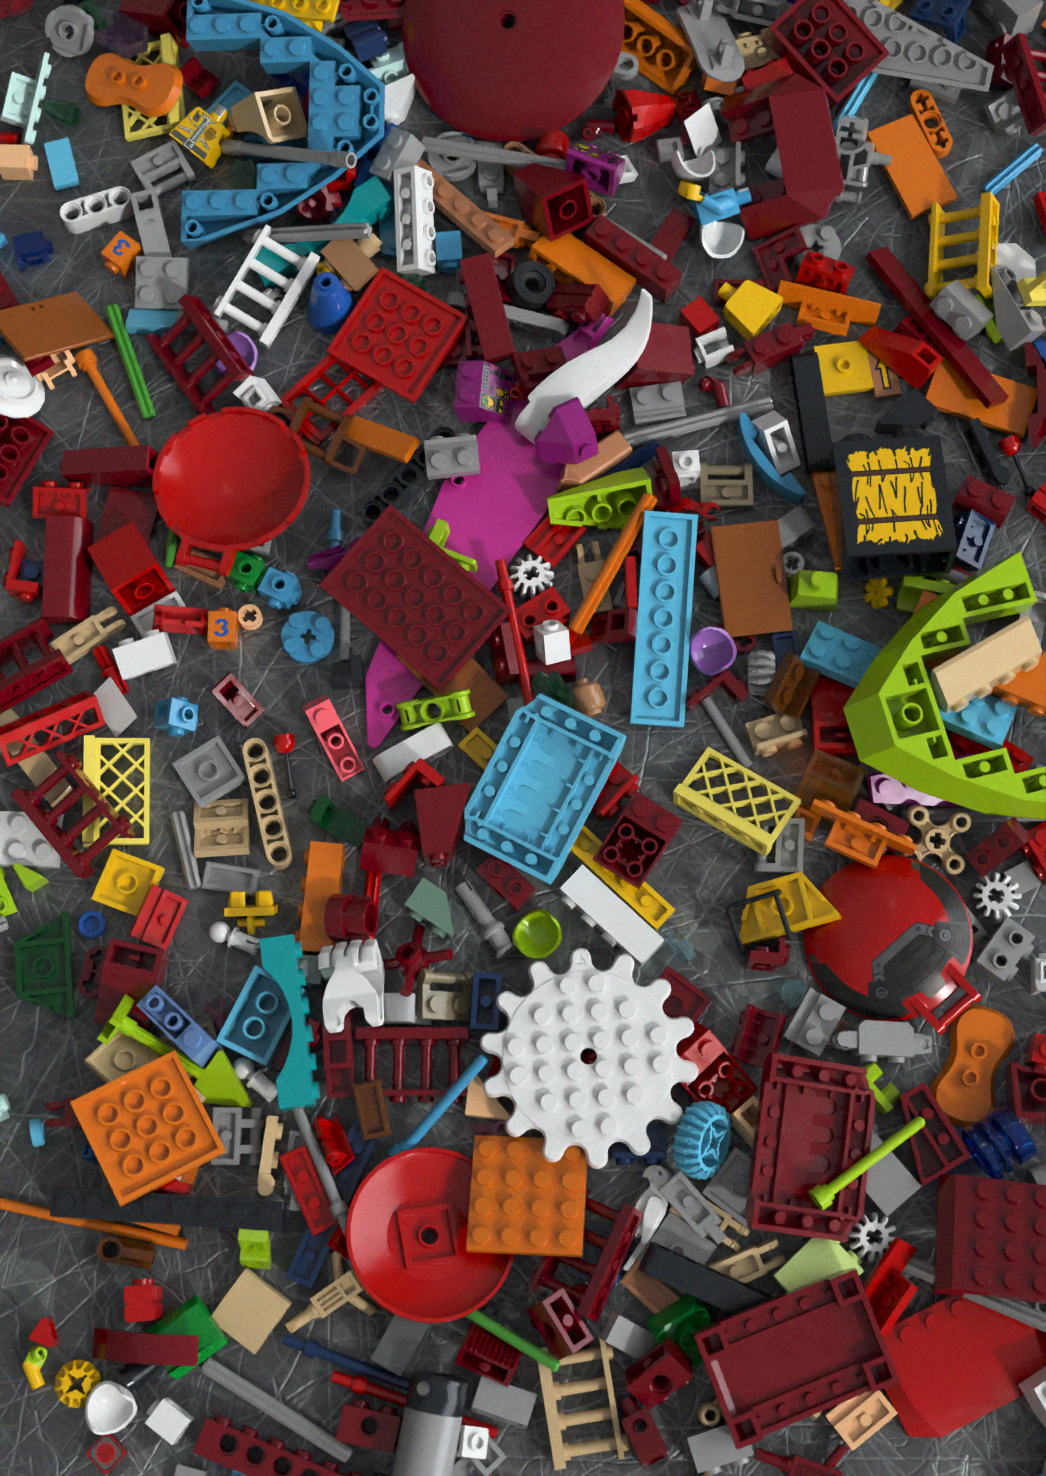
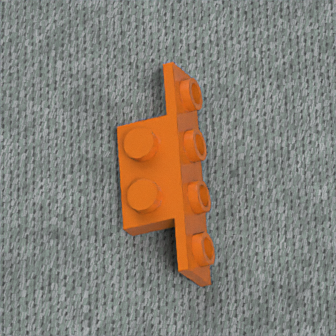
M783 280L780 281L777 293L783 297L782 305L800 309L796 325L802 326L811 323L814 329L829 332L833 335L847 336L850 321L875 326L881 308V303Z
M814 799L810 811L835 822L824 846L875 869L886 845L909 856L913 855L918 846L912 843L913 840L906 835H894L879 823L872 822L870 824L861 820V816L855 812L848 810L843 812L835 808L836 805L828 800L821 799L819 801Z

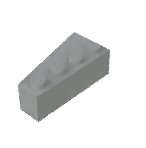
M975 0L981 7L983 15L995 26L997 34L1001 36L1007 33L1012 37L1017 33L1026 35L1033 31L1043 5L1042 0Z

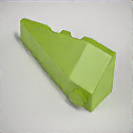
M640 467L616 472L546 497L550 523L579 527L583 525L597 526L598 529L617 528L623 531L644 493L652 494L651 478L645 469Z

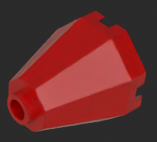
M624 88L616 90L612 103L613 111L618 112V117L614 118L616 130L621 141H627V143L638 142L672 122L676 114L675 101L671 100L669 95Z

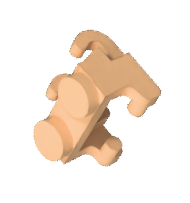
M69 350L50 355L55 365L36 375L39 382L45 380L50 390L55 388L51 379L69 370L73 378L77 376L72 366L75 363V359Z

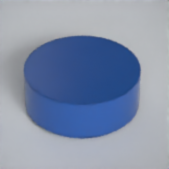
M87 911L79 918L78 929L86 938L97 939L106 932L107 921L99 912Z

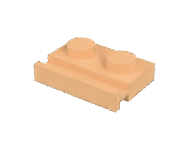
M879 1390L874 1393L869 1391L834 1406L824 1416L848 1447L854 1451L898 1413Z

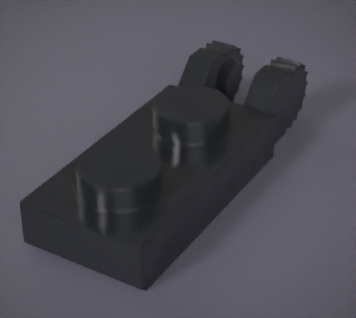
M979 418L971 420L963 430V435L987 483L991 484V487L995 486L996 489L1000 488V490H1003L1011 478L1009 470L1001 465L999 453L993 448L989 440L987 428L982 425Z

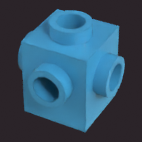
M269 567L257 589L260 597L267 600L266 603L277 610H280L282 607L289 611L292 604L296 605L302 594L295 574L287 570L280 572L272 567Z
M172 697L156 701L153 727L168 731V735L173 737H184L185 733L195 732L198 723V705L189 703L188 699L184 697Z

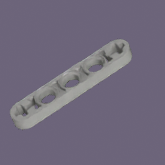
M450 292L446 304L465 314L467 308L463 294ZM504 304L509 327L555 339H565L569 324L566 321ZM470 309V317L474 318L472 309Z

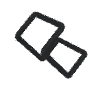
M780 889L732 903L726 908V914L741 956H745L750 950H755L757 946L766 947L775 944L779 937H786V940L789 941L795 939L796 933L791 932L779 897L782 892ZM774 896L786 935L744 948L732 910Z

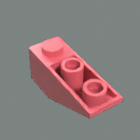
M324 694L302 705L341 782L365 770L327 695Z

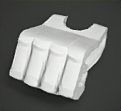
M355 939L350 941V945H348V942L342 941L336 943L335 948L333 945L322 947L318 955V969L321 970L323 978L329 981L324 993L322 1006L324 1024L329 1033L341 1032L344 1029L345 1015L355 1007L364 1008L365 1019L372 1027L383 1025L385 967L377 940H365L363 945L362 939Z

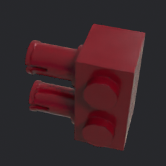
M381 817L375 818L372 827L366 826L359 869L414 878L420 843V835L416 834V825L410 822V828L408 829V821L400 824L399 831L389 830L390 822L388 819L383 818V823L380 824Z

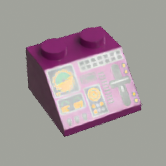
M576 142L567 151L566 171L584 175L587 178L589 189L610 197L614 196L624 174L625 159L616 153H608L597 149L592 144Z
M484 360L458 361L454 410L460 422H511L513 399L509 395V390L515 384V373Z

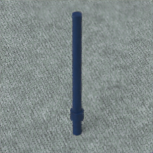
M286 1333L282 1344L303 1351V1355L314 1359L316 1356L408 1391L409 1378L400 1377L393 1372L319 1345V1341L311 1338L305 1340Z

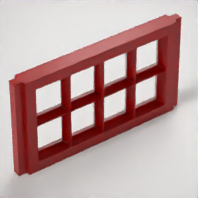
M327 355L280 398L282 403L278 407L296 412L298 408L292 401L304 392L313 398L315 403L329 408L325 402L335 393H338L349 404L341 414L344 416L348 414L353 417L384 387L376 382L370 386L357 374V371ZM335 362L349 374L338 385L324 373ZM319 376L332 388L321 400L308 388ZM352 378L366 390L355 401L341 389ZM309 411L304 418L300 430L315 446L319 447L337 431L339 425L331 422L321 431L308 419L313 414ZM282 413L290 422H292L294 418L293 416Z

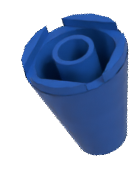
M323 272L314 279L306 309L309 322L320 333L336 335L357 303L353 295L334 274Z

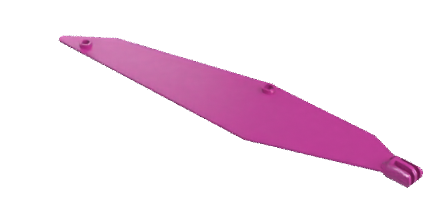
M602 313L597 323L585 322L580 324L574 333L553 347L561 346L566 362H569L596 348L614 320ZM547 377L530 380H532V382L545 380ZM513 399L511 422H487L476 437L481 474L446 478L423 532L427 535L430 526H435L437 519L448 522L450 533L443 548L475 559L478 570L476 573L471 571L469 573L489 590L492 589L498 580L495 561L505 559L506 566L512 561L522 547L523 542L529 537L548 510L546 497L557 494L555 489L559 484L560 473L565 465L563 463L540 462L536 446L515 429V422L520 413L530 403L529 399L522 401ZM457 480H463L461 484H455ZM381 639L365 676L367 741L371 748H378L400 718L399 709L395 707V703L413 699L423 686L396 658L398 654ZM392 708L393 710L390 714H384L385 709Z

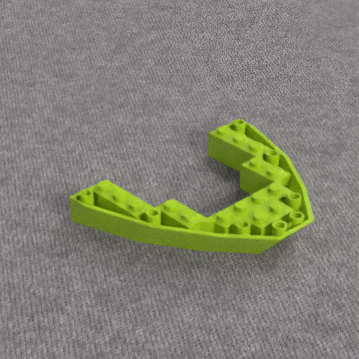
M1020 551L984 567L919 608L874 658L845 704L843 711L859 761L919 792L984 814L1046 820V766L1015 774L1006 748L955 760L923 663L960 654L971 645L965 625L1026 612L1037 602Z

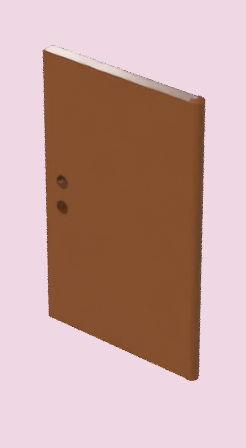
M77 291L0 310V334L23 362L114 338L113 332Z
M778 520L711 526L710 533L723 630L731 638L792 631L793 626Z

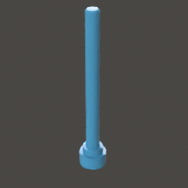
M479 1054L405 1140L394 1143L388 1150L391 1157L414 1148L486 1065L488 1060L484 1055Z

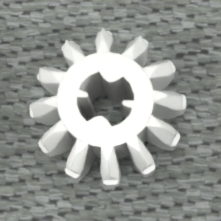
M529 554L527 555L526 562L518 558V566H511L510 568L513 575L509 576V578L512 579L514 584V592L521 591V598L523 599L527 594H531L532 599L536 597V593L540 594L545 591V588L548 589L553 586L550 580L554 578V572L549 571V562L542 564L541 556H538L533 561L532 556ZM532 574L536 575V578L533 577L531 580H527V577H531Z
M995 872L994 882H992L988 875H985L983 878L987 886L981 883L976 884V887L983 890L982 894H973V898L983 899L982 902L976 905V908L982 909L987 906L984 912L985 917H989L994 909L995 919L1000 920L1001 910H1003L1006 917H1010L1011 912L1007 908L1008 906L1016 910L1019 909V905L1012 902V899H1021L1022 894H1012V891L1019 887L1018 883L1007 886L1011 876L1006 875L1002 883H1000V873ZM994 889L1004 892L1005 897H1001L1004 899L1001 903L991 901L990 895L994 896L991 893Z
M873 1212L869 1222L868 1217L863 1214L860 1219L862 1225L855 1223L853 1228L858 1230L857 1233L850 1232L848 1234V1237L856 1238L857 1241L851 1243L849 1247L850 1249L860 1247V1250L857 1252L859 1258H862L867 1252L868 1262H874L875 1253L877 1258L881 1260L884 1255L883 1250L886 1252L889 1247L888 1242L892 1243L896 1238L889 1237L888 1233L894 1232L896 1228L895 1226L884 1227L888 1222L886 1216L882 1217L878 1222V1215ZM876 1231L878 1236L875 1237L879 1238L878 1243L869 1244L867 1242L869 1237H866L867 1232Z

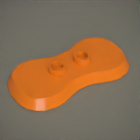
M106 53L98 56L90 66L85 81V95L96 106L124 104L135 108L145 116L159 117L168 113L176 104L183 86V75L176 66L169 63L140 65L131 61L125 55Z
M973 1004L951 1022L948 1060L930 1086V1091L950 1123L963 1128L981 1126L991 1116L995 1105L994 1080L996 1072L1011 1052L1015 1040L1013 1025L1004 1014L987 1006Z

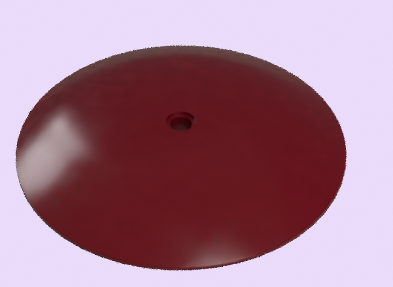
M407 0L402 30L406 63L410 74L415 76L414 84L425 102L437 115L456 129L477 138L496 142H520L536 139L549 131L559 130L574 121L594 103L604 90L617 65L622 49L625 27L623 0ZM509 19H515L514 26L506 29V22Z

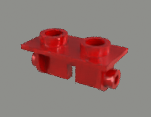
M154 604L152 630L159 629V632L206 635V629H208V609Z
M334 1115L330 1120L323 1116H317L313 1120L312 1128L319 1136L318 1139L325 1153L326 1162L329 1164L333 1175H336L355 1156L338 1115Z

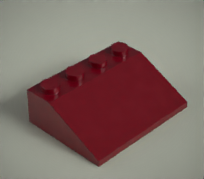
M798 0L769 26L762 36V39L781 59L787 58L794 73L826 90L830 111L890 54L843 0Z
M0 414V505L5 507L11 505L54 434L53 430L31 416L15 419Z

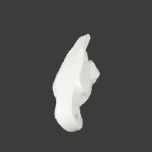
M649 1166L643 1173V1177H647L649 1180V1187L640 1195L634 1205V1208L644 1213L635 1233L637 1238H640V1236L642 1238L623 1269L625 1271H628L638 1258L666 1214L668 1201L658 1189L671 1178V1173L662 1166Z

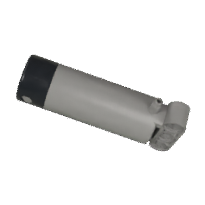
M416 1369L411 1372L392 1476H452L468 1390L467 1379L430 1370Z

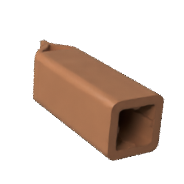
M618 430L614 431L597 442L598 455L576 465H564L555 492L557 493L560 490L566 491L596 480L627 458L632 451V447Z

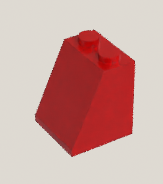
M133 521L87 548L111 592L130 617L176 590Z

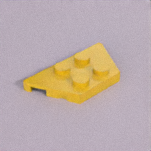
M801 871L748 886L746 899L776 889L782 891L779 897L792 933L842 919L839 912ZM774 896L747 904L743 909L740 930L743 946L786 935Z

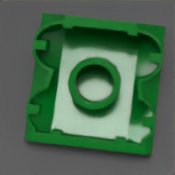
M684 1293L682 1298L655 1315L650 1314L647 1326L658 1344L669 1337L692 1358L693 1369L703 1363L692 1334L713 1322L699 1298Z
M194 1295L145 1331L147 1333L199 1335L197 1366L228 1343V1339L198 1295ZM164 1365L168 1375L176 1380L197 1367Z

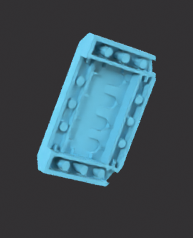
M541 693L538 694L536 699L525 707L522 706L514 713L465 807L464 841L551 885L559 874L623 749L627 738L626 735Z

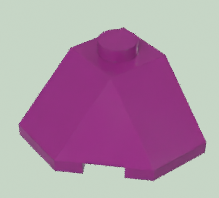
M578 397L553 407L548 415L550 420L543 431L539 430L534 438L540 462L576 465L599 454L596 433Z

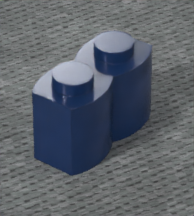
M360 20L341 27L348 49L360 63L387 52L388 38L385 31L380 30L376 20Z

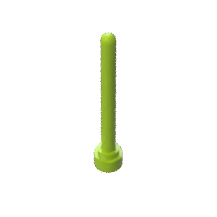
M916 1117L828 1185H817L808 1193L813 1202L822 1211L829 1207L835 1198L834 1195L924 1127V1118Z

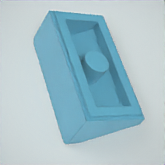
M130 308L125 327L128 334L152 333L164 335L177 321L176 315L178 310Z

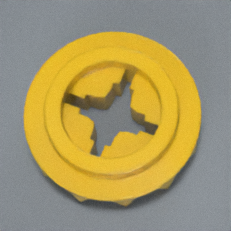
M73 1360L63 1365L55 1376L54 1390L58 1395L59 1401L68 1407H85L89 1394L96 1385L101 1383V1376L98 1369L92 1363L86 1360ZM87 1375L81 1384L84 1388L83 1391L76 1389L69 1392L73 1385L71 1376L78 1379Z

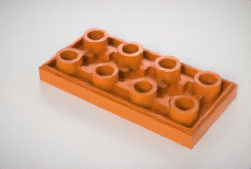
M913 114L867 132V140L875 144L874 151L892 155L891 165L881 164L910 220L931 212L933 202H937L940 207H943L957 200V194Z
M944 358L934 372L926 398L937 410L968 421L979 418L982 425L1010 435H1018L1022 439L1028 425V414H1032L1038 396L1037 389L991 374L1009 397L1005 403L986 409L947 359Z

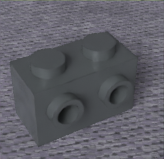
M389 1313L384 1322L388 1328L383 1337L377 1335L369 1350L373 1352V1355L370 1359L401 1377L431 1323L414 1322Z

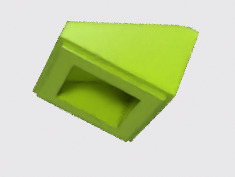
M18 863L13 864V869L23 886L30 892H34L49 883V880L44 876Z

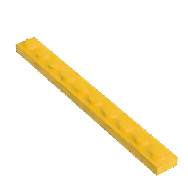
M477 726L458 744V748L483 771H485L498 746ZM583 825L570 852L657 931L675 912V909L645 881L640 889H637L594 862L592 859L603 842Z

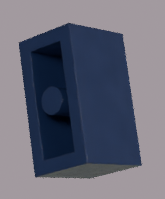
M474 972L471 1032H499L501 1010L497 1007L496 998L502 992V974Z

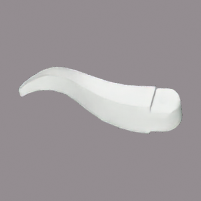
M643 288L636 310L625 328L608 342L567 362L550 374L529 394L528 399L530 403L520 413L515 422V429L535 445L534 438L539 430L543 431L550 420L548 415L553 407L578 397L585 410L631 369L645 349L649 338L653 310L652 295Z

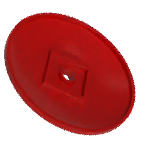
M424 1147L395 1154L380 1163L367 1175L350 1203L345 1224V1243L351 1268L362 1288L377 1304L403 1319L435 1324L465 1317L478 1310L496 1294L512 1266L514 1254L467 1252L466 1250L473 1159L461 1153L443 1148ZM424 1229H431L435 1233L436 1240L433 1244H426L422 1240L421 1233Z

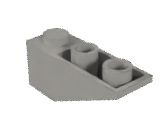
M155 188L130 193L145 256L172 257L161 204Z
M1008 266L993 267L990 270L997 330L1009 350L1024 349L1025 342L1034 341L1046 331L1042 324V318L1034 311L1032 306H1025L1016 284L1015 273Z

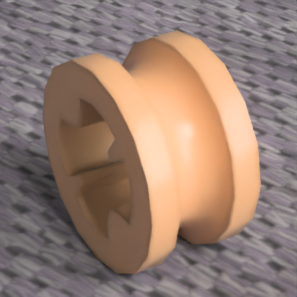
M247 604L238 611V620L244 629L252 631L261 626L263 616L257 606ZM249 613L252 615L256 613L254 615L256 619L254 622L250 620L243 621L246 620L245 614Z

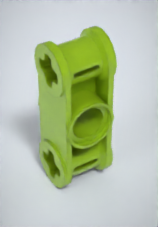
M460 689L442 695L409 699L395 703V707L399 709L402 721L400 729L409 730L423 725L449 720H461L475 716V711L471 710L468 696L470 689ZM431 703H434L439 707V716H436L431 712Z

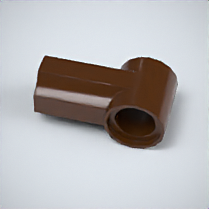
M107 1236L98 1243L97 1255L106 1263L152 1270L157 1244ZM111 1241L118 1245V1253L113 1258H109L105 1254V1247Z

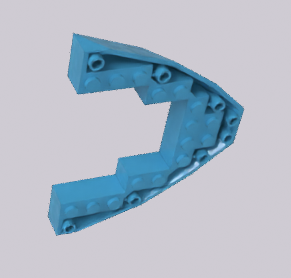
M187 0L186 41L194 51L260 49V64L267 74L310 73L308 149L353 152L358 160L384 136L385 84L341 45L285 11L249 0ZM309 162L257 164V189L182 191L181 242L190 250L266 223L338 178L348 168Z

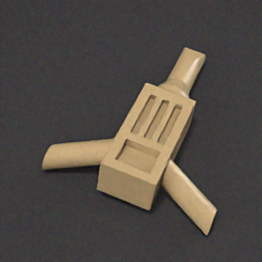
M334 1252L330 1255L335 1281L310 1298L311 1302L307 1308L285 1324L291 1334L312 1319L327 1317L346 1302H350L368 1316L379 1310L358 1296L364 1289L358 1282L353 1270L344 1274L342 1259L338 1253Z

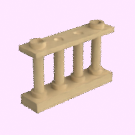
M600 1338V1347L578 1350L559 1361L561 1362L560 1366L602 1359L605 1377L559 1384V1381L553 1382L551 1370L538 1362L555 1470L566 1469V1461L571 1460V1457L617 1449L618 1458L625 1459L624 1451L629 1450L626 1432L620 1433L609 1361L614 1360L612 1345ZM547 1346L539 1347V1349L554 1357L551 1352H548ZM607 1389L610 1407L570 1414L557 1411L556 1400H561V1396ZM612 1419L615 1437L571 1445L568 1442H562L561 1431L566 1430L567 1426Z

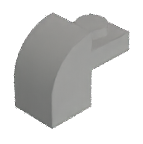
M384 993L383 1025L408 1024L429 1026L431 1025V1020L417 1019L416 994L411 993L409 997H404L400 993Z

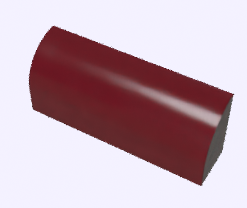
M46 516L42 618L47 625L80 624L90 617L92 561L87 548L93 545L94 524L86 519L73 516Z

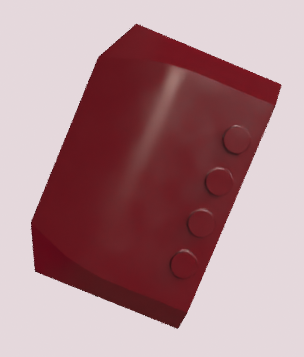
M768 1053L762 1069L745 1209L747 1228L841 1242L848 1241V1234L855 1223H859L863 1216L868 1169L834 1195L835 1198L832 1200V1204L823 1211L813 1202L808 1192L817 1185H828L870 1153L876 1097L873 1089L869 1087L866 1074H868L866 1068L778 1053Z

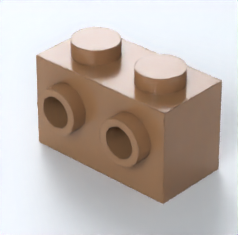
M353 239L332 240L320 251L326 257L323 260L324 264L333 273L337 270L341 274L342 278L340 281L349 291L354 289L360 294L371 284L379 272L378 267Z

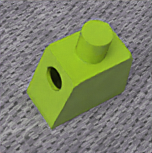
M799 570L788 582L790 608L837 612L839 591L837 573Z

